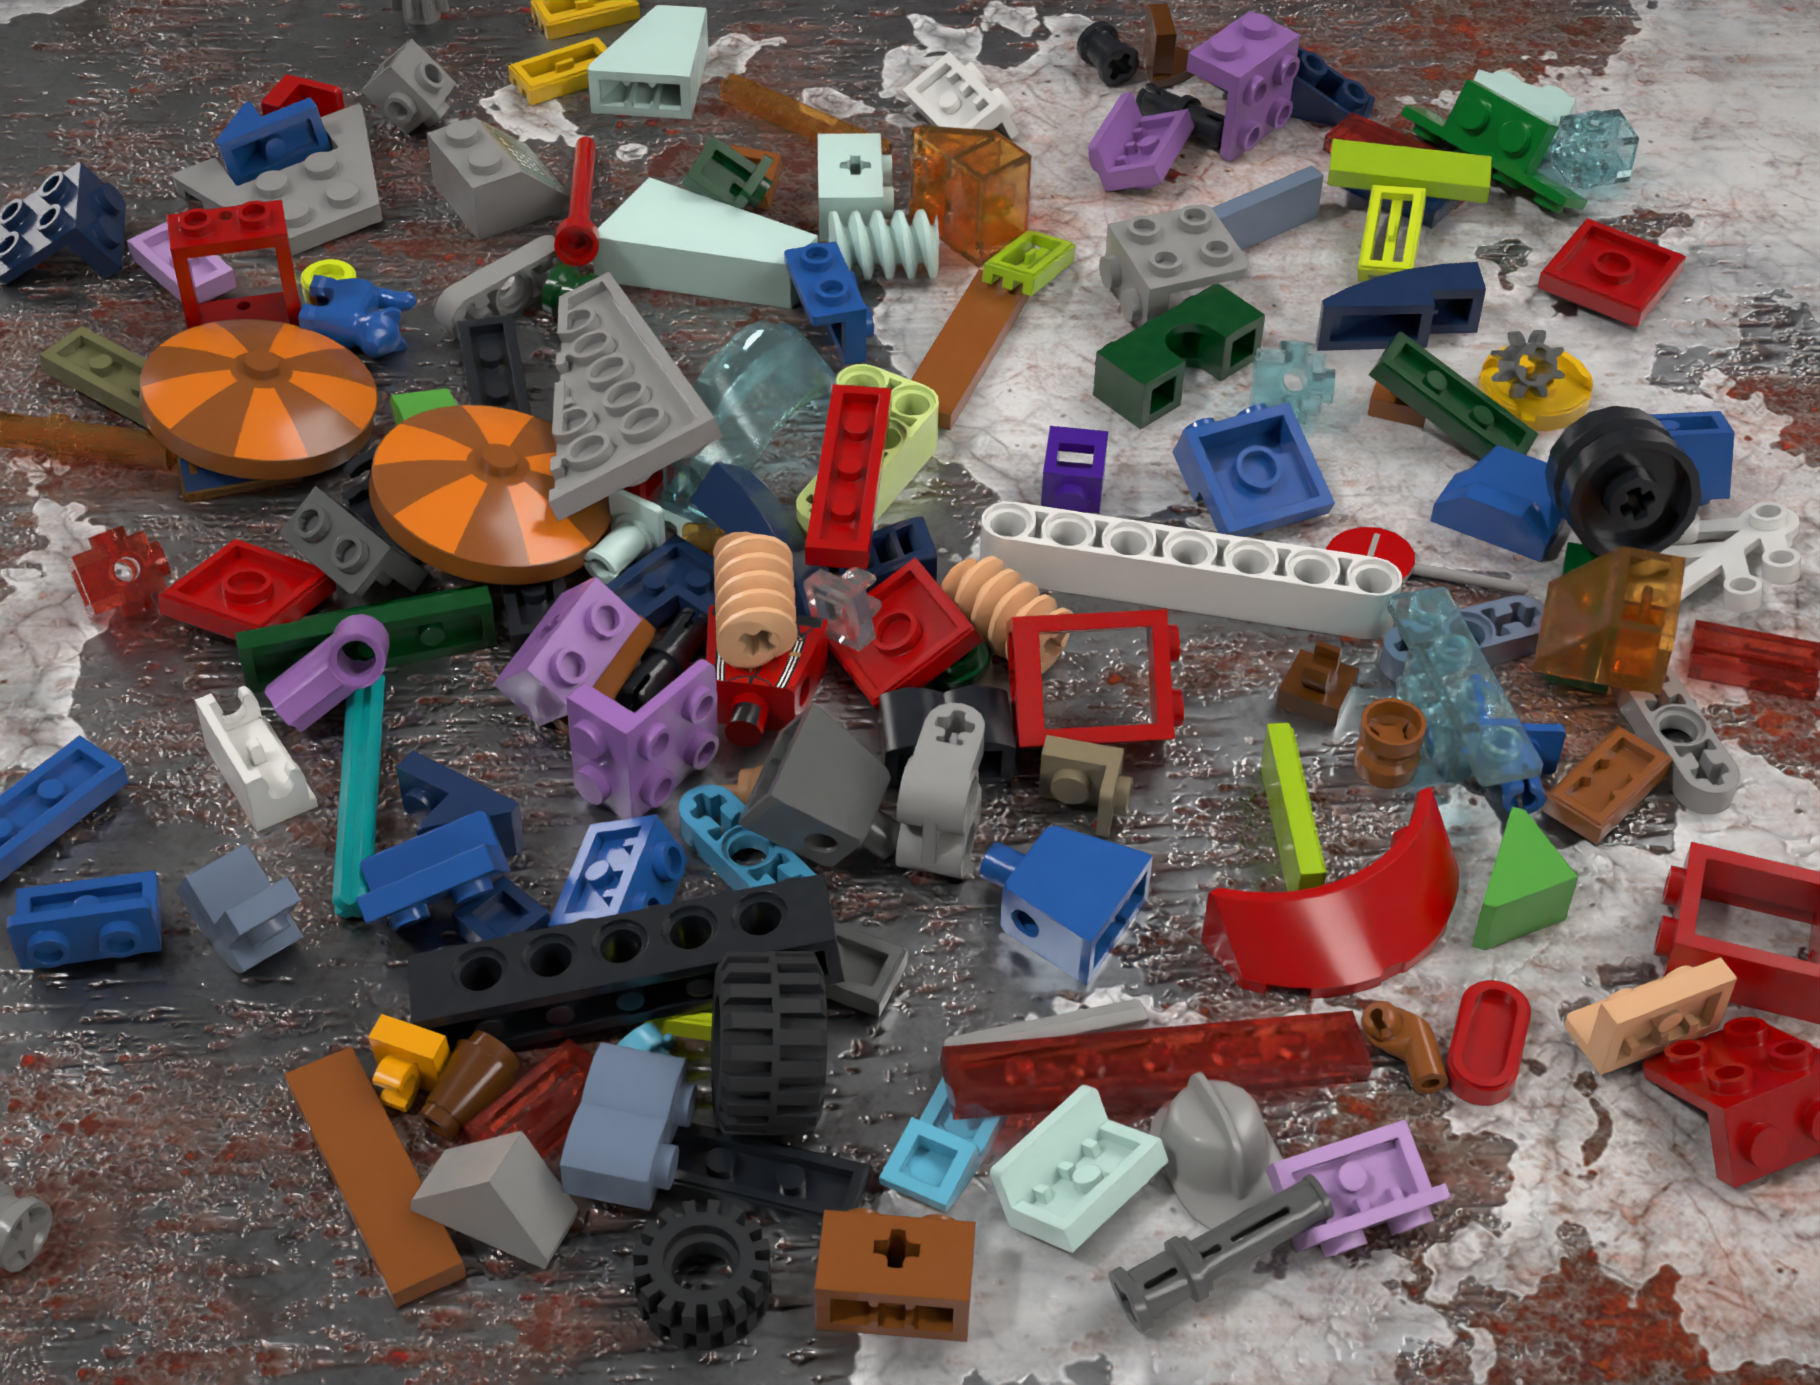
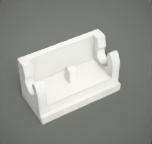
M245 686L239 688L238 697L242 702L241 707L235 713L227 716L222 715L223 711L212 693L195 699L206 748L256 832L318 807L317 799L307 784L303 772L292 760L265 715L261 716L259 703L249 688Z

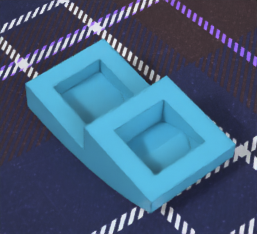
M945 1072L920 1120L911 1117L879 1177L880 1184L947 1212L972 1180L1011 1113L1010 1098Z

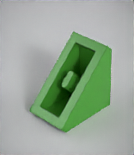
M1513 806L1511 808L1481 907L1472 947L1487 950L1565 921L1567 918L1578 876L1526 810Z

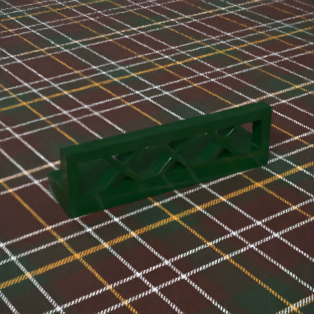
M483 583L304 616L295 622L235 633L245 684L252 693L265 691L269 683L334 633L336 626L343 619L351 615L364 614L371 616L384 625L389 634L390 642L384 668L498 647L492 601L488 586H483ZM350 641L342 646L345 655L355 661H367L375 656L372 647L365 642Z

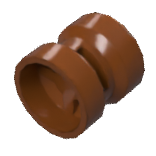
M1396 698L1376 700L1366 706L1361 716L1359 727L1360 739L1356 744L1353 758L1354 769L1360 778L1370 785L1386 789L1403 787L1414 779L1420 761L1419 750L1424 742L1427 728L1426 718L1420 709L1410 702Z

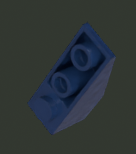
M1299 46L1297 57L1300 60V65L1293 79L1290 101L1293 103V109L1290 117L1362 131L1367 124L1375 97L1367 93L1366 89L1357 81L1347 79L1332 69L1319 55L1306 51ZM1214 85L1215 87H1217L1218 89H1220L1228 95V91Z

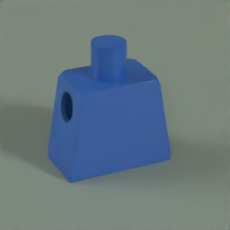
M1055 825L1045 828L1027 854L1000 842H994L983 858L979 876L981 879L1003 888L1000 925L1005 933L1077 981L1088 985L1147 901L1153 856L1144 851Z

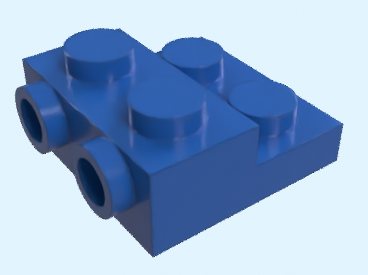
M1289 402L1272 407H1267L1266 404H1255L1245 408L1234 417L1216 422L1214 418L1197 420L1184 428L1172 452L1193 501L1204 500L1217 532L1221 534L1247 537L1329 514L1335 504Z

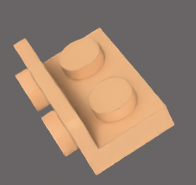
M1721 957L1694 968L1689 965L1681 966L1664 977L1632 989L1624 988L1618 990L1604 1000L1568 1013L1564 1027L1599 1074L1603 1075L1660 1053L1672 1042L1686 1039L1693 1040L1718 1030L1737 977Z

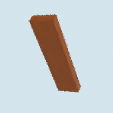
M979 269L911 380L933 389L938 395V428L951 431L1029 299V295L1022 293L1023 283H1020L1013 290L1002 288L1003 277H1000L993 284L982 282L983 270Z
M347 1047L284 1073L287 1088L394 1307L398 1308L466 1277L464 1263L445 1226L410 1210L411 1200L422 1185V1181L353 1047Z

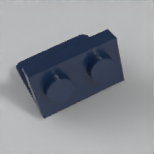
M79 162L64 173L58 171L50 175L42 183L40 189L25 199L21 200L18 198L9 202L0 212V283L2 285L9 283L66 245L105 280L122 269L126 203L120 192L112 184L103 183L82 162Z

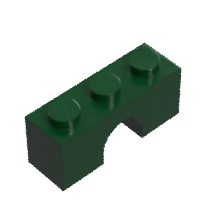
M1219 283L1213 284L1196 295L1189 296L1177 306L1156 318L1149 319L1142 326L1098 350L1095 360L1093 396L1141 430L1181 406L1185 367L1204 370L1221 382L1259 359L1265 314Z

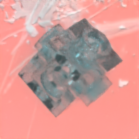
M1620 109L1589 110L1581 114L1560 116L1559 129L1557 130L1556 138L1550 144L1549 155L1553 168L1560 172L1571 190L1580 188L1591 189L1596 186L1630 181L1640 138Z
M1280 341L1279 350L1257 348L1254 353L1249 407L1255 404H1266L1267 407H1272L1289 402L1299 425H1306L1307 415L1318 416L1321 413L1322 403L1332 404L1335 369L1325 368L1327 354L1313 353L1314 344L1302 341ZM1287 375L1298 377L1302 383V389L1299 391L1288 389L1284 383V377Z

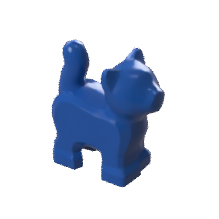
M323 275L313 276L309 289L310 295L317 298V306L311 304L302 305L298 316L300 328L320 333L347 349L359 347L366 355L372 358L382 357L391 352L403 351L407 348V343L400 334L399 320L401 312L412 310L416 305V297L412 292H397L387 288L375 287L370 281L360 278L336 280Z

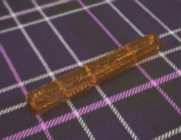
M730 73L726 79L721 80L719 85L721 88L719 97L723 102L818 143L817 134L872 133L736 73ZM881 137L882 155H892L893 144L890 140Z

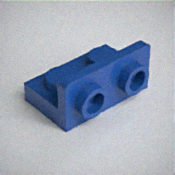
M657 814L590 824L548 927L569 924L585 918L595 919L640 910L651 905L672 903L680 879L685 871L687 857L680 844L675 841Z

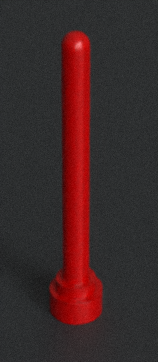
M587 136L579 138L576 142L568 218L558 225L554 240L556 255L561 261L572 266H584L590 263L597 256L599 250V231L595 224L590 221L596 143Z

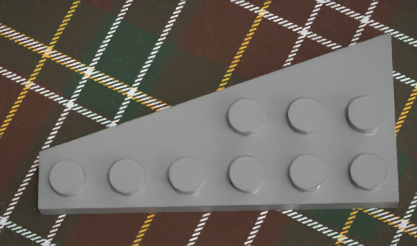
M610 272L559 296L557 334L561 340V352L556 354L555 366L560 374V381L556 382L554 386L552 436L557 446L556 456L551 457L550 471L555 479V488L549 490V505L558 522L625 487H632L645 482L654 472L680 459L698 455L707 445L723 437L715 417Z

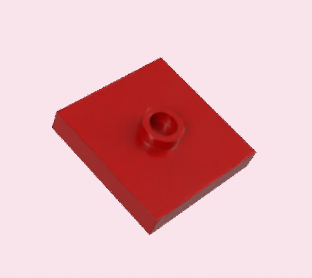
M1587 218L1542 270L1537 288L1638 328L1682 273L1686 256Z
M234 539L158 595L159 610L162 615L236 640V632L298 621L336 591V582L314 564Z
M916 557L828 623V648L877 712L879 709V695L907 687L922 688L983 642L976 629Z

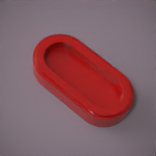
M1486 980L1471 985L1462 995L1445 1064V1072L1448 1078L1447 1085L1449 1089L1463 1101L1479 1106H1490L1503 1102L1513 1092L1531 1018L1530 1004L1520 990L1505 982Z

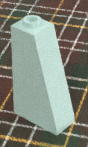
M649 177L598 228L599 250L593 260L594 274L601 276L610 272L616 282L622 285L792 309L800 298L784 263V251L818 243V235Z

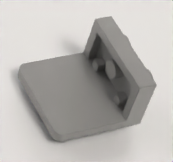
M1189 205L1182 209L1148 216H1137L1129 220L1108 224L1105 256L1100 258L1099 270L1104 286L1107 289H1112L1120 301L1121 310L1126 321L1133 322L1135 327L1138 328L1149 319L1156 318L1168 311L1171 293L1244 278L1248 275L1249 261L1210 206Z

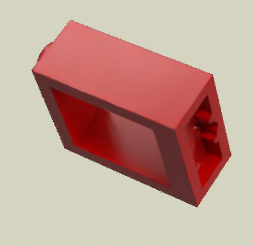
M282 200L267 202L249 201L242 205L207 210L194 208L183 213L166 215L170 251L188 329L206 323L234 319L269 320L300 327L298 316L302 307ZM275 247L283 292L199 303L190 264L191 258Z
M1167 609L1011 617L1006 621L1011 719L1016 749L1043 748L1046 735L1100 745L1163 742L1175 739L1174 727H1182L1184 723L1182 691L1180 688H1172L1171 663H1178L1180 659V636L1177 624H1168ZM1146 629L1152 724L1045 729L1039 635Z
M1691 842L1683 868L1670 866L1663 891L1662 905L1673 907L1672 917L1662 915L1654 944L1653 955L1665 958L1662 977L1681 966L1689 965L1694 968L1721 957L1737 977L1729 1000L1730 1003L1820 1025V872ZM1700 898L1811 924L1807 961L1695 934Z

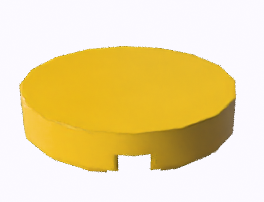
M1508 346L1502 347L1499 350H1504ZM1564 351L1556 358L1557 369L1562 371L1565 376L1561 379L1552 378L1545 384L1547 388V397L1545 398L1535 397L1531 393L1529 386H1527L1526 393L1521 399L1510 398L1509 390L1512 384L1506 381L1494 382L1491 380V377L1499 372L1498 359H1495L1491 354L1488 355L1483 363L1477 385L1479 390L1534 431H1553L1566 428L1585 415L1592 399L1593 381L1592 375L1584 364ZM1522 355L1519 365L1524 366L1527 369V373L1532 374L1535 364L1528 360V355Z

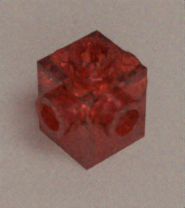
M119 526L88 538L91 549L71 556L66 561L89 619L117 609L122 620L157 607L153 595L167 589L163 577L171 575L168 560L160 543L157 540L149 543L144 530L128 536L124 526ZM115 564H120L127 568L130 574L129 582L122 581L116 576L114 571Z

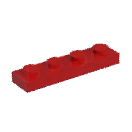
M833 384L805 544V565L868 569L892 407V388Z

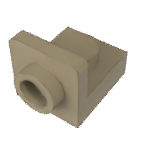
M1046 735L1041 754L1039 797L1055 799L1067 804L1098 807L1096 835L1109 838L1114 814L1126 816L1131 797L1133 777L1122 776L1124 749Z

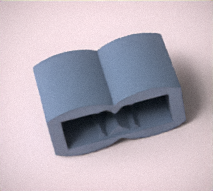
M604 1042L600 1043L593 1058L582 1100L572 1120L561 1157L560 1172L563 1193L650 1210L658 1189L670 1190L679 1157V1147L671 1143L678 1126L686 1128L690 1126L698 1093L697 1084L688 1082L686 1058Z

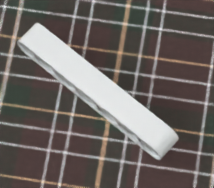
M1018 502L993 504L984 511L981 520L980 561L989 556L998 557L1003 561L1005 570L1010 568L1020 573L1022 583L1026 581L1032 582L1040 589L1359 639H1378L1384 637L1388 630L1393 628L1402 586V574L1394 564L1377 557Z

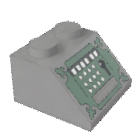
M476 117L455 121L446 127L427 133L433 184L479 241L569 210L570 194L528 145Z

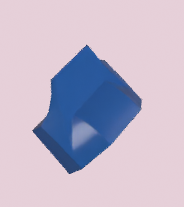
M1497 445L1471 468L1456 473L1434 503L1430 521L1542 563L1563 528L1565 518L1548 495L1545 477L1547 462Z

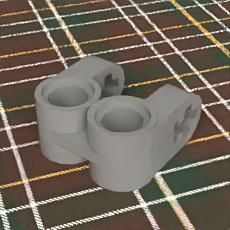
M963 703L939 705L931 710L925 719L913 756L908 759L898 795L896 815L897 821L901 823L896 848V865L899 867L962 880L966 875L973 851L975 834L980 821L982 789L979 784L978 768L984 751L985 721L981 713L971 706ZM952 733H960L957 738V744L947 743L945 740H948Z

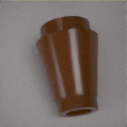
M480 1030L474 1031L468 1040H458L429 1094L425 1106L418 1113L419 1119L439 1137L447 1141H453L460 1131H463L515 1085L513 1075L520 1067L518 1058L501 1041Z

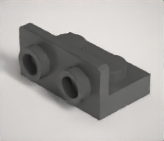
M316 486L280 532V536L356 598L362 597L374 580L387 587L395 579L415 592L429 574L354 512Z

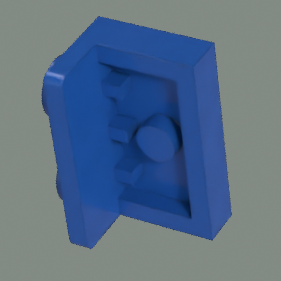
M837 242L812 243L804 247L785 250L784 263L810 324L813 326H828L844 365L866 362V338L874 336L873 317L870 307L863 302L858 290L855 274L852 270L849 271Z
M476 811L364 858L360 866L370 892L356 897L366 924L389 923L391 931H396L429 918L431 914L428 907L440 901L453 897L455 905L493 891L494 887L491 880L510 873L511 870L489 815L484 811Z
M156 870L16 889V914L7 918V933L20 970L40 967L53 968L69 963L111 957L124 958L134 954L161 951V886Z

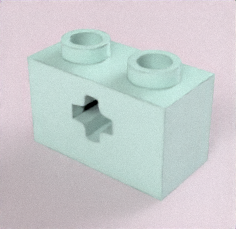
M881 133L817 134L819 241H828V216L831 211H837L843 227L847 226L852 211H859L865 226L869 225L874 210H880L884 219H892L894 214L892 155H882Z

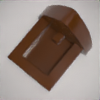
M1167 3L1148 4L1142 53L1149 81L1156 84L1159 88L1176 85L1195 76L1186 71L1188 54L1191 51L1175 46L1177 34Z

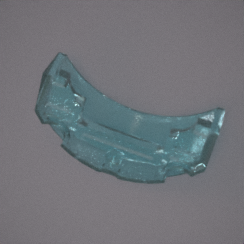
M761 320L735 334L730 342L711 359L693 385V388L715 417L723 437L707 445L698 455L680 459L663 468L665 501L708 518L690 500L714 462L740 466L751 471L776 432L798 409L817 397L827 394L831 395L833 384H836L837 375L800 330L781 321L779 324H774Z

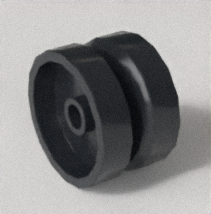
M1610 406L1588 412L1566 427L1552 446L1545 469L1548 495L1584 547L1606 560L1632 562L1659 554L1677 542L1695 520L1702 496L1699 472L1685 451L1672 438L1658 419L1639 408Z

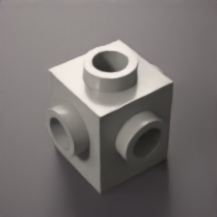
M411 38L382 62L361 92L407 135L422 122L428 128L431 127L445 114L450 107L445 98L456 82Z

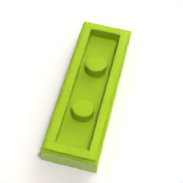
M1333 139L1327 185L1371 190L1372 185L1426 188V197L1487 203L1490 191L1492 156Z
M1290 723L1267 724L1260 768L1287 891L1325 885L1327 871L1294 729L1290 726Z

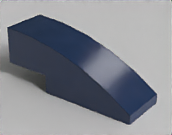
M1478 262L1447 263L1407 269L1375 277L1323 299L1315 343L1317 351L1386 349L1399 331L1423 348H1427L1429 334L1477 333L1486 292Z
M715 461L690 502L727 534L750 532L776 537L786 543L793 554L792 569L794 570L793 587L795 588L796 615L827 618L829 623L837 616L828 586L819 566L805 565L806 540L793 518L775 495L748 468Z

